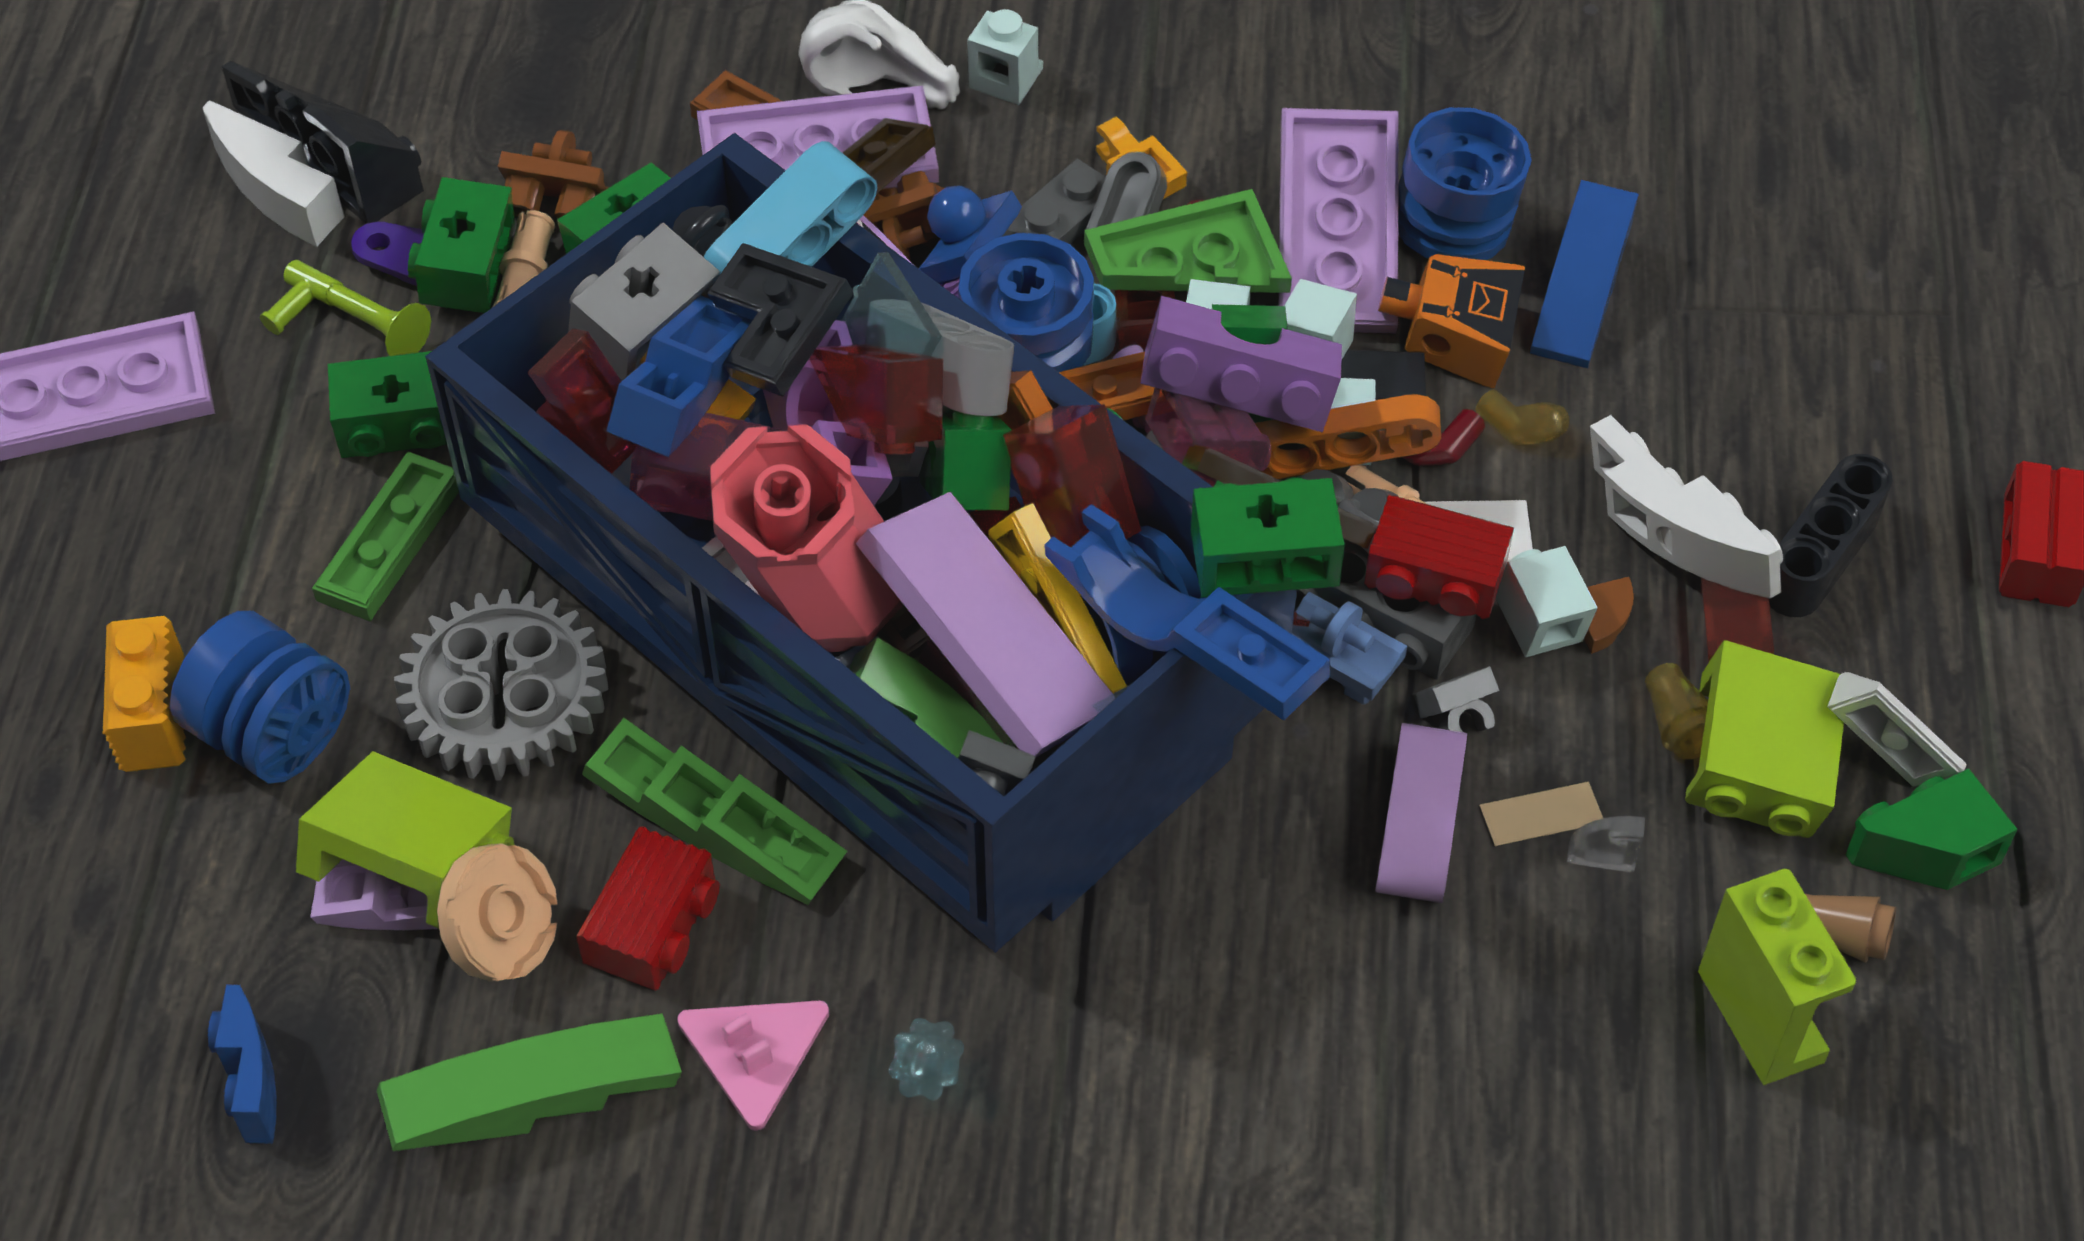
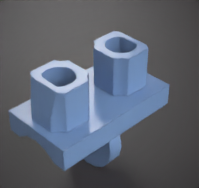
M1308 592L1294 613L1292 635L1330 659V678L1342 684L1345 695L1361 704L1369 703L1404 660L1407 646L1361 621L1363 609L1356 604L1348 601L1341 608H1338L1315 594Z

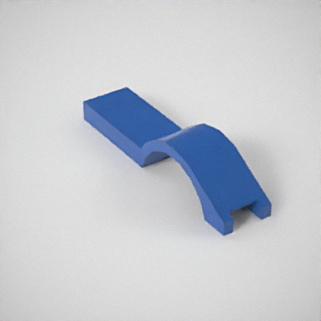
M1092 504L1082 511L1083 524L1089 529V532L1076 544L1069 547L1055 537H1052L1044 544L1046 557L1097 614L1125 638L1149 650L1169 652L1171 649L1176 648L1282 720H1285L1330 677V659L1220 587L1208 597L1198 599L1182 594L1161 581L1137 556L1126 540L1119 522Z

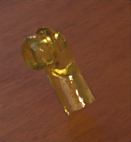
M1495 389L1485 393L1475 408V412L1511 443L1518 446L1555 440L1562 436L1570 425L1568 412L1560 405H1555L1551 402H1541L1515 406Z

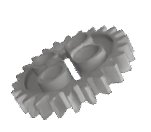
M503 589L497 604L489 605L482 593H477L474 600L475 609L466 611L460 604L453 602L450 603L453 619L446 622L439 617L430 616L428 620L432 636L418 633L412 634L411 640L415 653L400 654L399 660L403 674L394 676V683L399 696L395 700L401 720L404 721L409 739L411 741L419 740L422 753L426 758L439 753L443 768L447 771L455 767L461 760H464L468 778L473 779L480 772L483 765H491L495 780L502 779L506 765L515 764L518 771L525 777L529 775L530 759L538 757L548 767L554 766V758L551 749L559 746L572 753L576 751L573 731L592 734L594 729L590 714L603 713L605 709L602 692L608 690L605 671L606 664L603 649L597 646L594 629L592 627L582 628L580 616L576 610L562 616L559 600L556 598L547 602L540 609L537 606L533 591H529L523 597L520 604L512 603L508 589ZM507 639L505 659L508 672H505L503 676V699L506 708L505 724L502 728L496 729L499 710L495 695L499 694L501 689V670L498 660L499 642ZM541 654L540 656L530 657L532 655ZM540 707L537 710L526 711L529 708ZM475 709L470 713L460 714L463 711Z

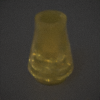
M1666 663L1659 665L1649 672L1645 679V685L1651 695L1662 745L1666 749L1673 751L1679 758H1699L1708 699L1685 677L1677 664Z

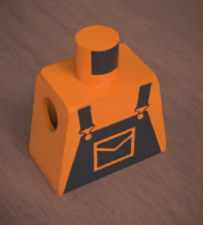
M1435 254L1429 257L1419 285L1387 277L1381 293L1378 311L1411 320L1405 345L1407 352L1425 353V362L1483 386L1495 388L1510 352L1525 267L1517 264Z

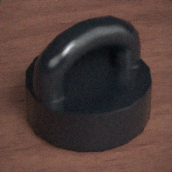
M724 205L691 207L678 216L674 222L673 231L704 257L710 246L733 222L729 218L728 208Z

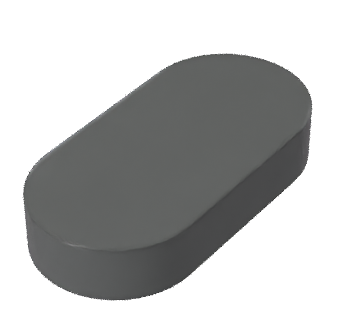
M1131 152L1119 157L1111 165L1086 230L1159 211L1167 188V178L1164 170L1152 156L1143 152Z

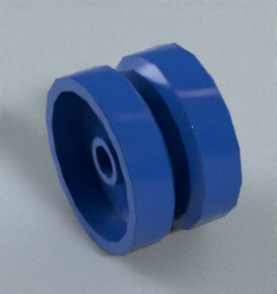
M1016 233L994 238L972 253L961 268L958 287L959 299L1057 372L1082 367L1091 355L1094 314L1092 312L1094 277L1087 260L1069 243L1046 234Z

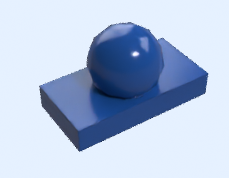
M947 186L935 194L929 205L927 219L932 232L941 240L919 269L938 284L960 279L961 268L972 253L994 238L1002 237L1020 213L1022 206L1013 191L1011 190L982 200L971 189L962 186Z

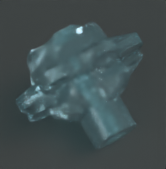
M916 1018L911 1024L910 1033L901 1032L896 1035L894 1039L895 1056L889 1066L888 1073L891 1078L900 1080L899 1091L901 1095L909 1098L923 1095L929 1100L934 1101L942 1095L943 1085L953 1086L958 1081L959 1059L964 1052V1045L962 1041L953 1038L954 1027L951 1023L941 1021L933 1024L926 1019Z

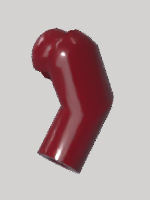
M1463 409L1441 433V440L1437 446L1429 451L1403 456V458L1414 466L1454 464L1485 430V422L1475 411Z

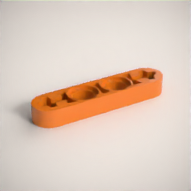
M1418 394L1402 395L1330 409L1323 432L1274 419L1216 431L1207 438L1205 447L1212 448L1276 479L1304 475L1315 469L1332 470L1429 451L1437 446L1441 440L1440 407L1435 400L1427 396ZM1345 432L1366 434V436L1358 439L1338 437L1339 434ZM1285 443H1298L1306 446L1298 450L1278 448L1279 445Z

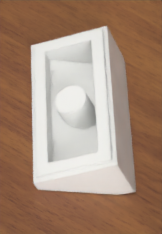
M1849 672L1839 675L1827 707L1913 787L1935 776H1942L1944 778L1965 770L1966 763L1880 682Z

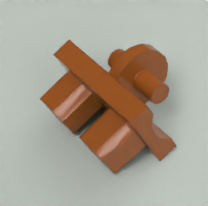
M557 131L551 145L536 142L533 146L532 156L502 151L497 166L506 181L505 186L512 187L514 217H518L521 212L526 215L527 210L539 211L543 196L559 198L555 211V216L558 219L609 188L605 186L602 168L591 167L592 152L576 149V139L572 131Z
M921 170L901 176L900 181L897 183L898 194L879 199L876 194L872 205L863 215L910 262V247L926 243L927 240L938 237L932 232L927 219L930 202L938 191L934 183H930L925 172Z

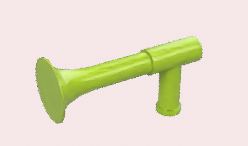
M299 260L291 261L284 271V281L293 287L274 306L260 315L262 324L273 334L280 335L284 327L315 298L329 306H335L382 332L386 336L385 345L389 356L418 353L426 343L431 328V316L426 306L414 303L407 305L400 311H393L345 287L342 282Z

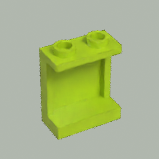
M1723 640L1701 676L1699 694L1707 696L1709 699L1697 774L1687 787L1685 801L1689 804L1706 808L1710 813L1720 817H1736L1770 827L1774 832L1781 835L1801 836L1804 838L1812 837L1835 805L1844 722L1827 706L1840 674Z
M372 751L299 819L296 873L320 882L338 863L346 860L423 892L428 898L426 924L439 929L437 907L441 885L451 866L471 848L490 844L514 845L513 837L509 836L512 807Z
M1781 869L1725 890L1698 973L1763 1085L1825 1063L1830 1049L1814 1024L1812 1017L1816 1007L1822 1002L1847 994L1853 990L1856 983L1854 974L1790 870Z

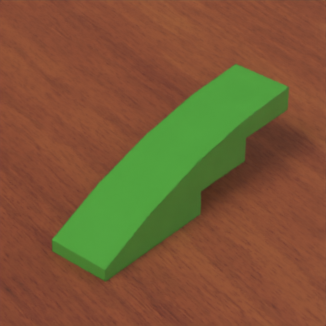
M625 718L621 720L586 763L582 773L584 777L625 805L686 843L693 844L699 850L706 849L718 861L809 905L847 853V850L741 774L732 782L683 746H680L674 754Z
M662 1013L561 1030L454 1057L380 1082L377 1094L392 1150L398 1151L528 1134L536 1118L598 1111L603 1109L609 1095L675 1087L682 1071Z

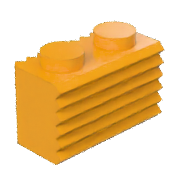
M165 616L112 621L106 626L103 734L106 735V741L109 742L112 755L116 756L115 762L119 763V770L125 772L180 766L186 760L183 751L186 749L183 742L186 739L184 729L174 722L170 710L172 685L185 656L172 623Z

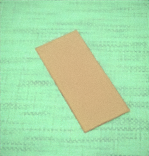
M1589 782L1480 804L1495 846L1605 823Z

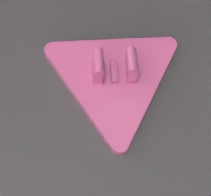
M820 1000L692 1009L682 1011L677 1019L679 1028L748 1127L758 1131L766 1126L829 1017V1008L825 1002Z

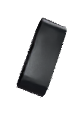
M1853 454L1839 462L1779 544L1783 554V562L1780 564L1781 593L1772 598L1765 597L1770 607L1776 612L1788 617H1804L1812 614L1820 606L1878 524L1893 482L1892 472L1886 463L1868 454Z

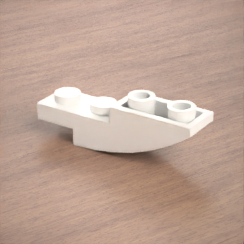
M1611 415L1590 426L1594 469L1605 479L1608 516L1629 535L1669 562L1708 581L1767 598H1772L1781 593L1780 564L1783 562V554L1779 543L1769 531L1765 529L1759 530L1744 515L1740 504L1730 493L1725 492L1722 494L1704 475L1684 485L1675 470L1670 467L1664 468L1650 454L1644 440L1637 433H1628Z

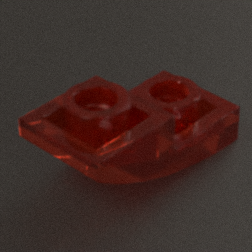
M1700 577L1708 663L1723 640L1774 654L1769 598L1741 592Z

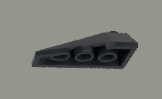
M229 61L221 66L233 107L243 116L301 141L308 166L334 177L340 202L365 224L379 221L424 191L418 166L422 164L421 157L416 147L407 137H397L380 121L235 62Z

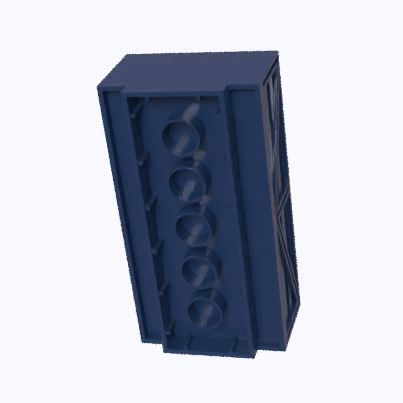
M734 132L425 356L460 497L996 953L1040 912L1053 922L1232 759L1234 736L1265 708L1176 648H1173L1134 683L1115 692L1114 694H1116L1117 698L1007 795L1003 796L835 658L846 651H826L702 549L703 546L716 536L713 523L710 466L747 428L768 427L767 432H774L763 389L729 377L732 382L754 396L756 401L753 410L716 455L710 453L688 436L669 457H666L606 432L618 386L622 380L568 334L571 309L569 301L576 287L591 274H596L600 277L613 266L621 249L635 236L642 235L645 238L662 223L673 230L674 222L682 212L691 207L698 206L713 207L724 205L728 208L729 218L734 223L786 171ZM855 223L812 266L813 268L846 279L854 292L836 320L846 321L860 367V375H871L874 373L869 369L875 302L879 300L903 299L921 302L1014 343L1011 372L1032 371L1123 532L1133 527L1148 525L1165 533L1183 551L1198 576L1191 534L1193 489L1212 487L1210 484L859 224ZM857 380L853 384L846 401V423H850V403ZM925 397L926 406H941L940 403ZM1012 448L1009 510L965 511L992 543L988 535L989 529L1014 511L1033 503L1050 537H1055L1069 546ZM920 473L918 477L892 476L893 480L874 507L882 519L887 521L933 500V498L920 484ZM1297 590L1232 595L1292 634Z

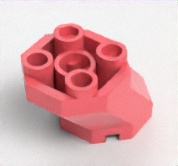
M808 424L787 425V431L767 432L768 427L747 428L710 466L715 535L758 594L826 651L842 652L848 650L851 646L868 645L901 609L903 603L856 544L869 528L884 522V520L851 473L850 458Z

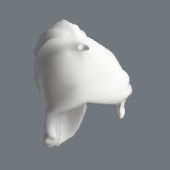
M848 0L842 2L839 6L819 11L809 21L805 31L802 33L799 57L806 78L818 91L829 96L853 94L848 88L870 85L885 78L907 84L910 87L923 86L927 107H936L942 110L947 107L949 102L954 103L956 96L960 92L958 85L959 74L954 65L951 64L947 67L924 45L914 31L893 18L881 6L867 0Z

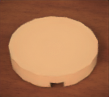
M490 844L471 848L453 863L442 882L437 907L440 937L452 961L469 976L487 981L515 979L526 976L543 962L555 939L557 923H551V905H557L556 890L545 865L528 849L504 844Z

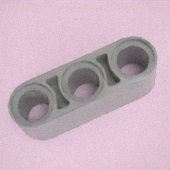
M884 299L875 302L869 369L961 413L996 416L1007 411L1014 343L921 302L903 299Z

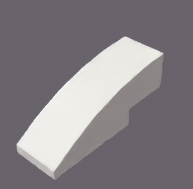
M209 100L202 108L213 144L225 170L238 188L263 214L291 234L317 247L344 218L334 177L308 166L301 141Z

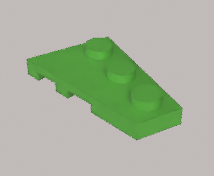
M1253 189L1085 230V248L1100 285L1109 290L1188 291L1190 280L1194 279L1250 286V292L1290 293L1292 277Z

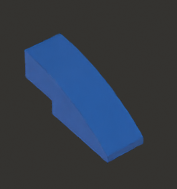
M1581 180L1546 292L1530 354L1584 368L1589 367L1615 285L1619 264L1632 227L1639 196L1638 193Z
M700 295L651 337L645 362L619 384L606 432L669 457L699 423L728 381L730 375L723 366V363L753 320L715 307L712 300Z

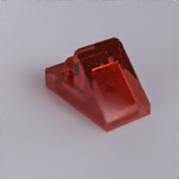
M572 328L527 372L547 400L536 412L612 474L640 445L606 432L618 386L622 381L589 332Z

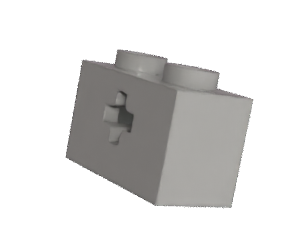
M662 223L645 238L642 235L632 238L619 252L615 264L600 277L596 274H591L576 287L569 301L571 309L568 334L623 381L641 365L639 363L640 359L648 351L651 337L700 295L710 299L707 293L720 276V271L666 224Z

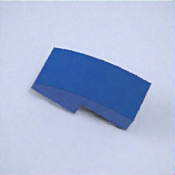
M226 985L221 1011H213L208 1028L210 1051L218 1054L228 1076L224 1093L225 1112L228 1117L234 1118L245 1143L273 1144L276 1125V1087L270 1053L241 986Z

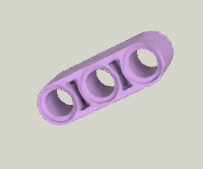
M1402 723L1375 892L1438 903L1443 902L1467 733Z

